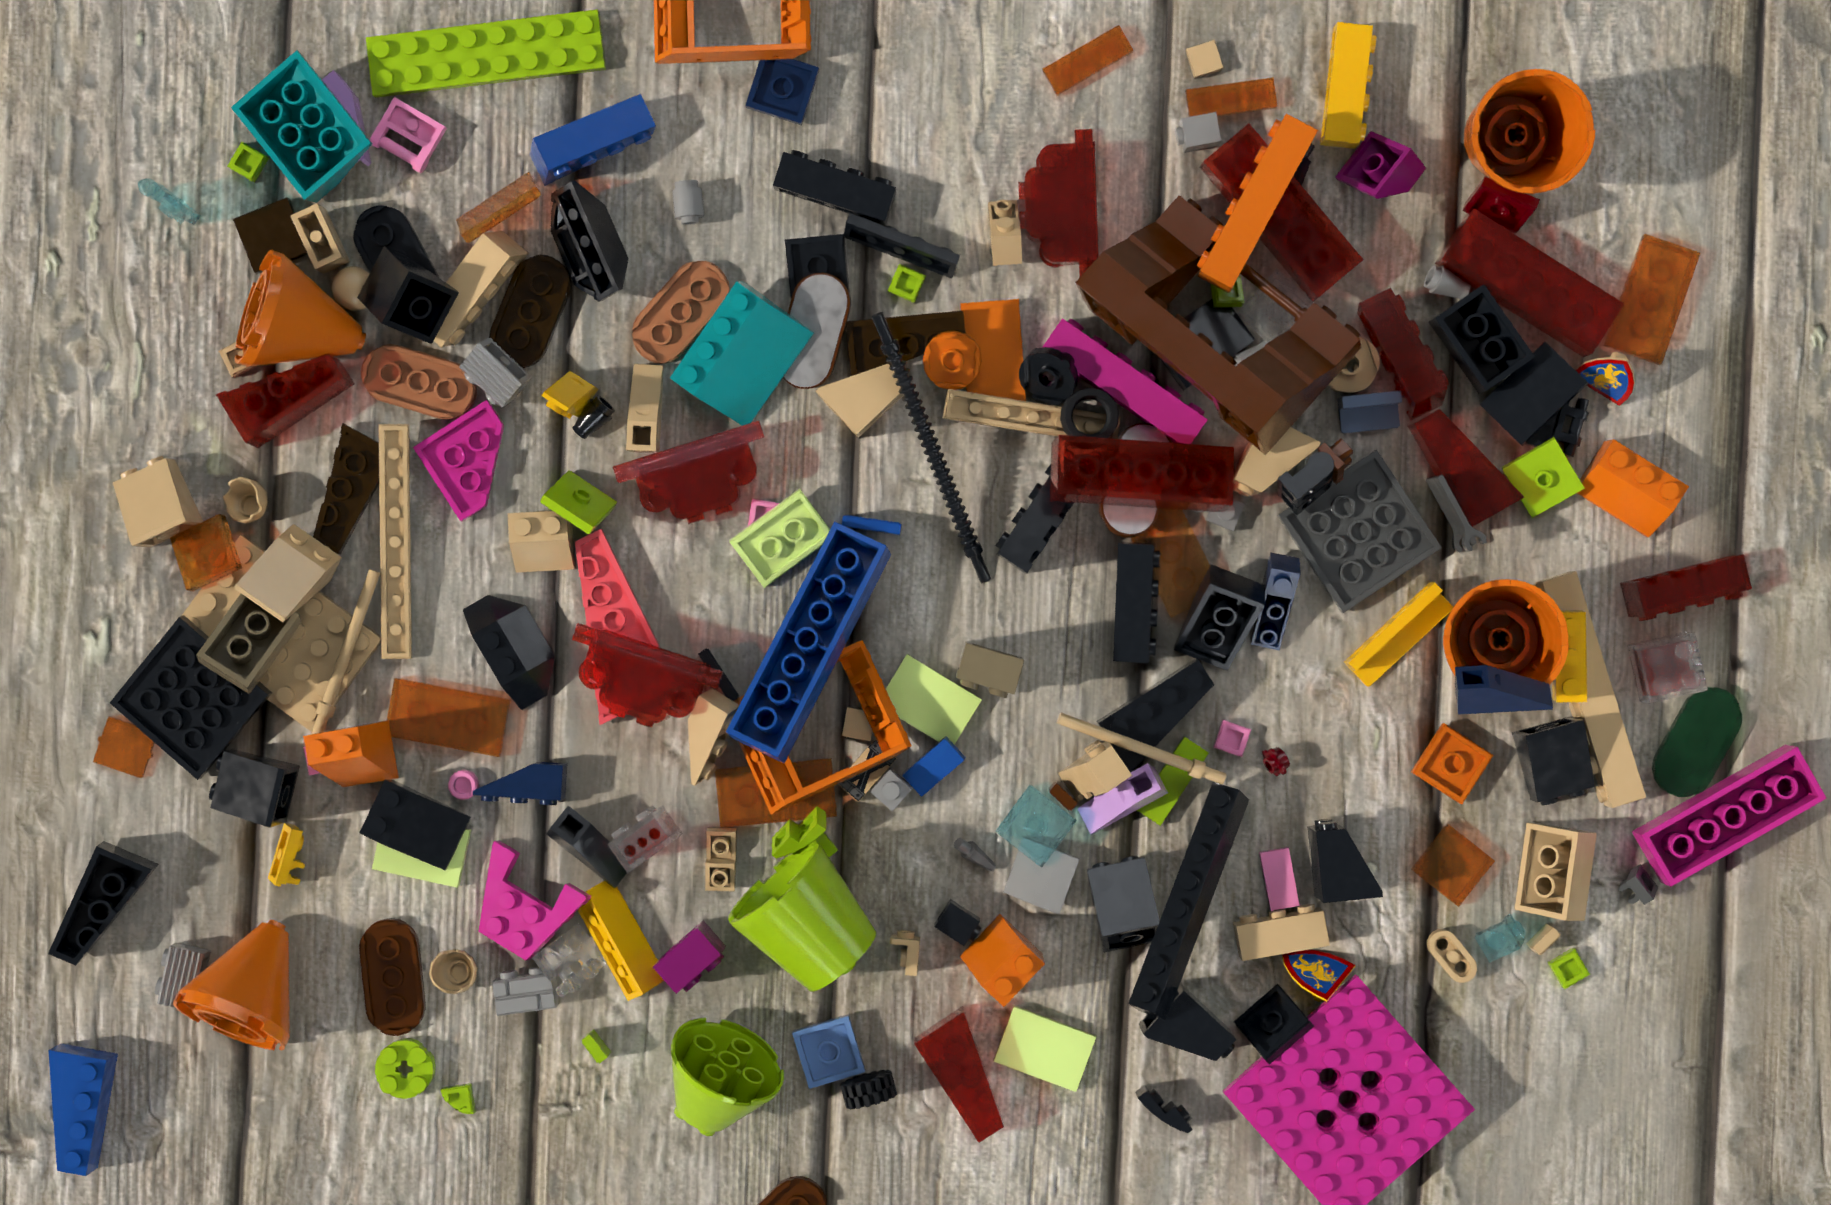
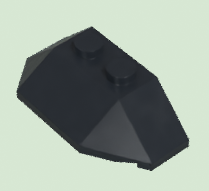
M575 180L570 181L551 193V202H553L551 234L574 286L600 302L623 289L629 258L605 204Z
M487 595L464 608L463 613L474 641L501 687L516 705L523 710L546 697L549 691L556 655L528 607L520 603Z

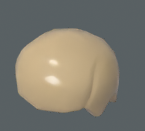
M357 266L341 269L333 277L331 285L334 300L341 307L350 311L365 309V305L357 297L370 273Z
M238 477L228 482L230 488L227 494L223 496V500L229 516L234 521L245 524L260 519L268 506V495L262 485L257 481L244 477Z
M454 949L442 951L434 958L430 965L429 975L433 985L440 991L447 994H458L469 990L477 979L478 968L471 955L465 951Z

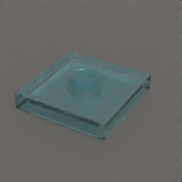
M1029 785L995 832L1037 865L1043 867L1077 820L1035 787Z

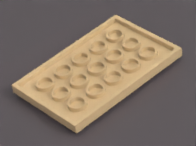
M240 535L182 616L185 615L209 637L241 594L234 589L235 585L261 557L265 550L246 536ZM320 591L296 611L300 614L301 624L260 679V682L272 692L267 700L311 732L318 715L315 713L318 703L323 701L353 616ZM364 623L359 632L334 706L381 644V636Z

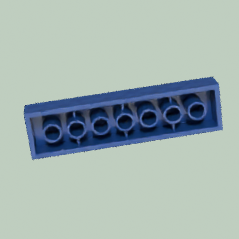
M837 522L833 523L726 730V733L731 738L779 762L785 763L891 557V553L886 545Z

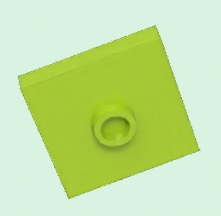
M1554 437L1502 466V470L1532 518L1585 489Z
M570 470L540 500L543 505L587 534H590L614 510L617 504L616 500Z

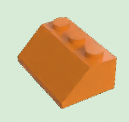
M1612 439L1604 441L1580 478L1585 489L1577 494L1649 538L1673 513L1689 486Z

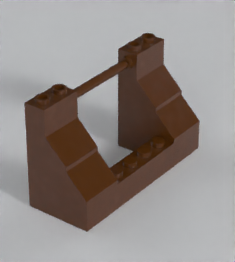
M1179 195L1155 222L1132 233L1124 241L1103 251L1075 283L1088 309L1131 345L1138 339L1212 400L1220 418L1266 455L1362 348L1360 338H1358L1360 334L1351 325L1346 324L1343 326L1336 320L1337 315L1325 305L1321 308L1316 303H1313L1309 308H1301L1248 264H1245L1240 274L1295 317L1294 321L1296 323L1288 331L1268 342L1262 349L1247 357L1235 367L1237 362L1228 353L1222 351L1219 354L1212 348L1214 344L1207 336L1201 332L1196 335L1189 329L1191 325L1185 318L1179 314L1174 317L1166 310L1170 302L1201 269L1196 265L1205 250L1211 252L1216 243L1211 238L1218 225H1223L1214 216L1208 218L1201 213L1202 208L1194 200L1189 198L1186 201Z

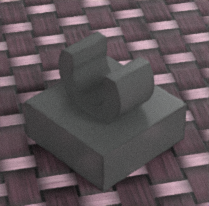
M1641 864L1630 870L1627 879L1623 880L1619 887L1620 892L1627 888L1633 890L1634 894L1628 899L1630 904H1634L1640 899L1645 905L1654 900L1658 890V886Z

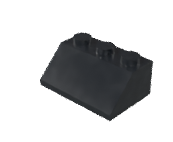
M1484 284L1428 322L1478 394L1486 392L1535 357Z

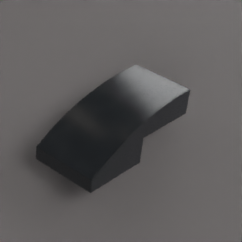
M1145 1085L1135 1092L1142 1104L1161 1121L1185 1133L1193 1130L1189 1123L1192 1117L1182 1104L1176 1107L1170 1101L1162 1108L1161 1105L1165 1102L1155 1089L1149 1091Z

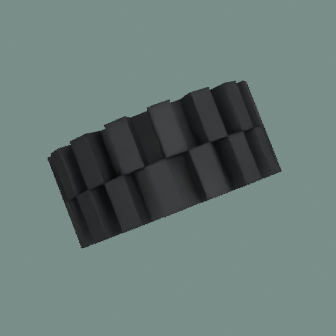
M890 1070L864 1073L861 1076L852 1077L853 1079H847L840 1084L847 1109H860L864 1106L870 1107L873 1104H880L882 1101L886 1102L897 1095Z

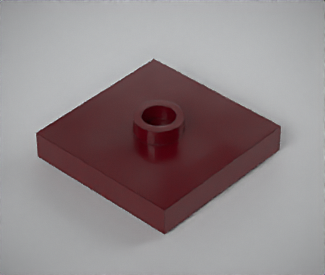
M1485 176L1465 202L1462 211L1510 232L1517 233L1537 209L1540 199L1526 193L1506 189Z

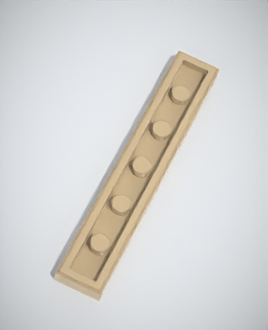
M947 389L942 419L1070 439L1063 431L1060 421L1062 407ZM1074 409L1072 419L1079 431L1085 434H1094L1104 427L1107 414ZM1120 416L1114 433L1105 441L1099 442V444L1115 446L1118 439Z

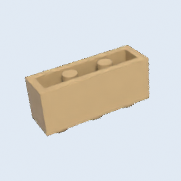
M1305 904L1298 906V911L1286 913V909L1269 911V916L1257 918V914L1240 916V921L1233 922L1240 959L1246 961L1330 946L1324 911L1320 907L1315 908V904Z

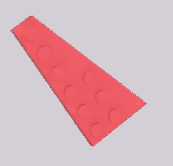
M599 529L575 541L579 577L581 579L587 637L599 711V724L602 725L679 687V684L603 529Z

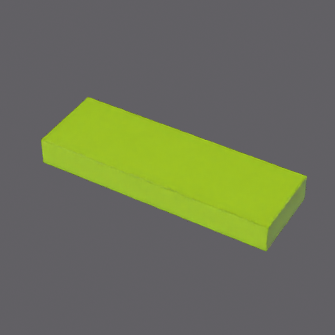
M1183 736L1172 754L1191 761L1197 759L1203 762L1209 752ZM1165 764L1159 772V776L1168 793L1137 810L1160 826L1193 778L1188 775L1187 771Z

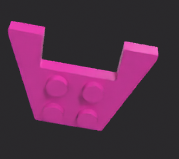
M498 840L492 844L478 932L526 961L530 960L555 935V932L565 922H568L582 905H585L590 900L591 895L573 884L567 883L564 885L552 908L508 881V877L520 852Z

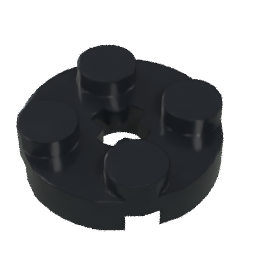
M1053 348L1033 349L1019 369V380L1024 390L1028 388L1033 394L1032 398L1039 403L1046 405L1062 403L1071 396L1078 385V372L1074 365V358L1069 353H1062ZM1043 373H1051L1054 376L1053 380L1048 381V377L1043 375Z

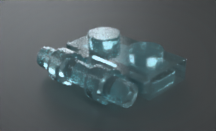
M149 178L138 182L141 194L160 202L161 205L158 208L171 219L174 218L181 224L187 221L194 225L201 217L200 214L165 186Z

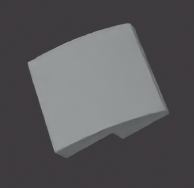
M1023 837L1003 892L1035 906L1060 914L1080 859L1053 849L1048 845Z

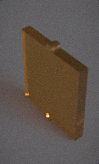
M108 716L103 734L98 737L99 745L93 762L143 778L149 758L153 757L152 750L155 743L134 724Z

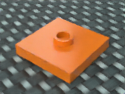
M1442 723L1411 770V773L1462 805L1494 755L1445 723Z

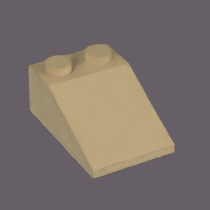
M293 524L277 537L237 582L234 589L284 622L331 581L342 557Z

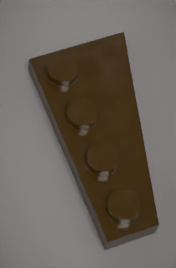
M964 310L885 317L893 339H897L900 344L899 352L904 354L901 359L905 361L924 355L927 344L941 332L955 330L966 333ZM873 319L847 321L846 328L851 376L885 364L891 366V363L886 362L888 356L884 355L880 348L882 341Z
M342 423L338 448L336 447L333 458L334 464L331 476L328 477L324 503L321 504L313 538L337 554L342 553L379 485V442Z

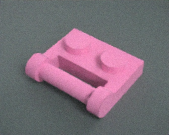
M394 97L373 132L370 141L373 143L372 146L387 150L411 164L413 170L422 173L426 169L431 155L447 128ZM389 129L422 147L419 154L413 153L386 137Z

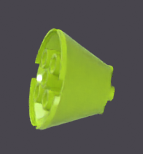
M698 1018L684 1023L674 1034L671 1042L676 1104L674 1113L679 1119L685 1120L688 1124L697 1128L701 1134L713 1136L715 1132L722 1131L772 1100L779 1093L784 1081V1070H780L776 1062L778 1055L765 1040L751 1030L721 1019L720 1023L706 1022V1018Z

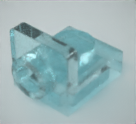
M1509 914L1504 917L1502 922L1476 933L1474 938L1490 963L1521 949L1525 940V931L1521 923L1515 921L1512 915Z

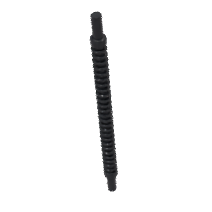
M883 312L876 313L872 316V319L882 341L880 348L882 353L888 356L886 362L891 363L889 369L891 371L894 370L892 377L898 379L895 384L901 387L899 393L904 394L902 401L907 402L905 408L910 409L908 416L913 417L911 423L916 425L914 431L920 433L917 438L923 440L921 447L926 448L924 454L929 455L927 462L932 463L930 469L935 470L933 477L938 478L936 484L941 485L939 491L944 493L942 499L947 500L945 506L950 508L948 514L953 515L951 521L956 523L954 528L960 531L958 537L963 538L960 543L965 545L964 553L967 558L971 559L980 582H987L991 577L981 555L983 548L980 542H976L978 536L973 535L975 529L970 527L971 520H967L969 514L964 512L966 507L961 505L963 499L958 497L960 492L954 489L956 488V483L951 482L954 477L948 475L950 468L945 467L947 461L942 460L944 453L939 452L941 446L936 445L938 438L933 437L935 431L930 430L932 423L927 422L929 416L923 413L926 408L920 406L923 401L917 398L919 392L914 391L916 384H912L913 377L908 376L910 369L905 368L907 362L901 359L904 354L899 352L900 344L897 339H893Z

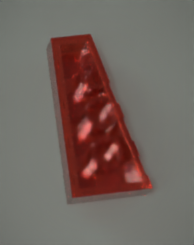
M1744 554L1731 555L1620 583L1628 617H1638L1639 621L1657 618L1656 614L1664 612L1668 614L1685 611L1686 606L1696 604V607L1714 604V599L1723 596L1725 600L1743 597L1742 591L1752 589Z
M964 1006L916 1036L914 1038V1045L980 1143L1003 1128L1004 1124Z

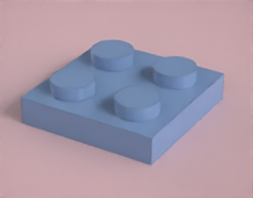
M849 1014L792 1031L809 1089L866 1071Z

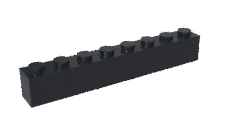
M1215 782L1211 785L1128 1003L1140 1012L1165 1021L1168 1017L1249 799L1238 789Z

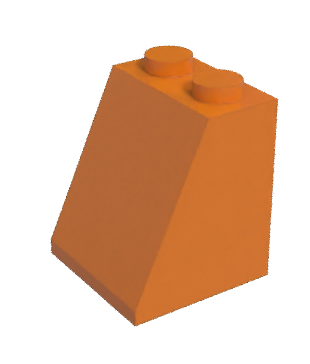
M389 720L303 736L308 766L342 787L399 778Z
M1001 914L960 955L980 985L1003 1007L1045 965L1042 952Z

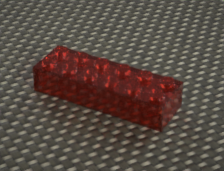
M1250 123L1205 159L1200 166L1201 170L1229 203H1231L1233 198L1239 200L1244 192L1239 187L1247 172L1253 174L1258 164L1253 161L1261 146L1263 145L1268 148V145ZM1293 176L1259 239L1309 299L1314 302L1362 262L1363 258Z
M1472 209L1465 215L1435 262L1438 266L1447 268L1475 289L1484 284L1498 304L1582 357L1594 353L1624 306V303L1476 209Z
M1058 435L1051 443L1050 501L1225 512L1233 506L1234 447Z

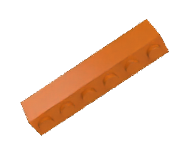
M1287 113L1282 122L1276 119L1268 133V136L1272 137L1268 148L1263 145L1261 146L1253 161L1258 164L1253 174L1247 172L1239 187L1244 192L1239 200L1232 199L1225 212L1226 215L1230 216L1226 225L1219 224L1211 238L1212 241L1216 242L1211 252L1205 250L1196 265L1201 268L1197 277L1230 293L1318 131L1317 129Z

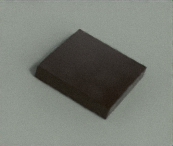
M288 197L233 219L255 274L263 272L259 270V267L269 250L283 253L291 261L308 254L290 216L295 214V211Z

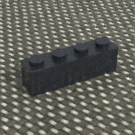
M792 150L791 154L783 152L773 183L774 190L848 214L865 216L871 221L882 225L887 224L896 195V187L891 186L892 181L881 177L871 180L865 178L862 171L848 168L846 172L837 169L836 164L831 161L820 159L818 163L809 160L807 154Z
M1118 543L1113 661L1149 663L1150 656H1156L1157 639L1151 638L1152 627H1157L1158 609H1153V597L1159 596V580H1154V568H1160L1161 552L1160 550H1155V543Z

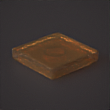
M1446 824L1411 870L1459 907L1495 860L1449 824Z

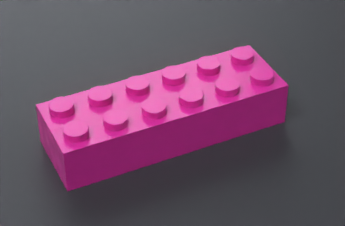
M1783 745L1633 830L1632 833L1659 881L1672 887L1827 798L1798 747Z

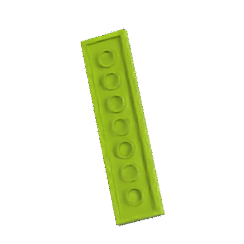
M598 9L366 37L372 96L375 98L606 70Z

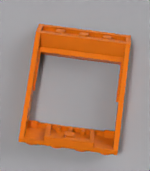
M654 0L655 63L794 59L811 50L810 0H781V44L695 47L694 0Z
M863 640L843 648L837 662H841L882 753L803 788L789 756L785 763H782L739 742L771 815L884 763L912 746ZM744 695L734 700V702L740 705Z

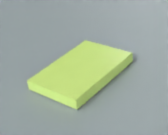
M798 489L730 539L729 542L765 588L823 545L830 528L801 489Z
M908 654L886 687L888 696L900 719L938 742L947 736L954 745L982 701L976 695Z
M466 828L447 870L430 865L378 842L372 869L458 888L471 829Z
M1013 1005L993 1061L1076 1092L1095 1043L1096 1035Z

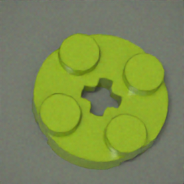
M411 1038L395 1040L380 1052L375 1064V1075L382 1092L396 1098L408 1099L426 1090L433 1080L436 1070L435 1059L432 1053L428 1052L421 1042ZM403 1061H407V1065L413 1068V1071L409 1072L407 1076L402 1075V1072L398 1070Z

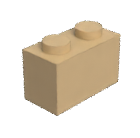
M316 203L290 215L315 270L325 274L350 262L326 208Z

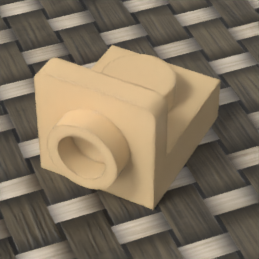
M898 930L897 935H891L890 944L907 946V949H901L900 967H906L905 975L917 976L921 937L914 936L915 932Z

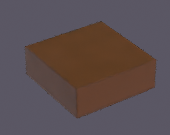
M1056 781L1048 788L1049 793L1068 811H1071L1078 804Z

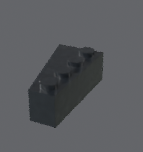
M1064 456L1060 461L1055 458L1045 471L1049 475L1043 486L1039 483L1036 484L1028 496L1033 500L1026 510L1022 507L1019 509L1012 520L1016 526L1010 534L1005 531L995 545L999 548L998 556L1025 574L1028 573L1033 565L1032 563L1042 552L1049 538L1059 527L1066 513L1071 509L1092 477L1090 473Z
M1194 659L1096 722L1102 728L1156 747L1215 684L1198 659ZM1111 744L1130 773L1146 757Z
M105 841L97 845L48 954L76 966L85 958L159 864Z

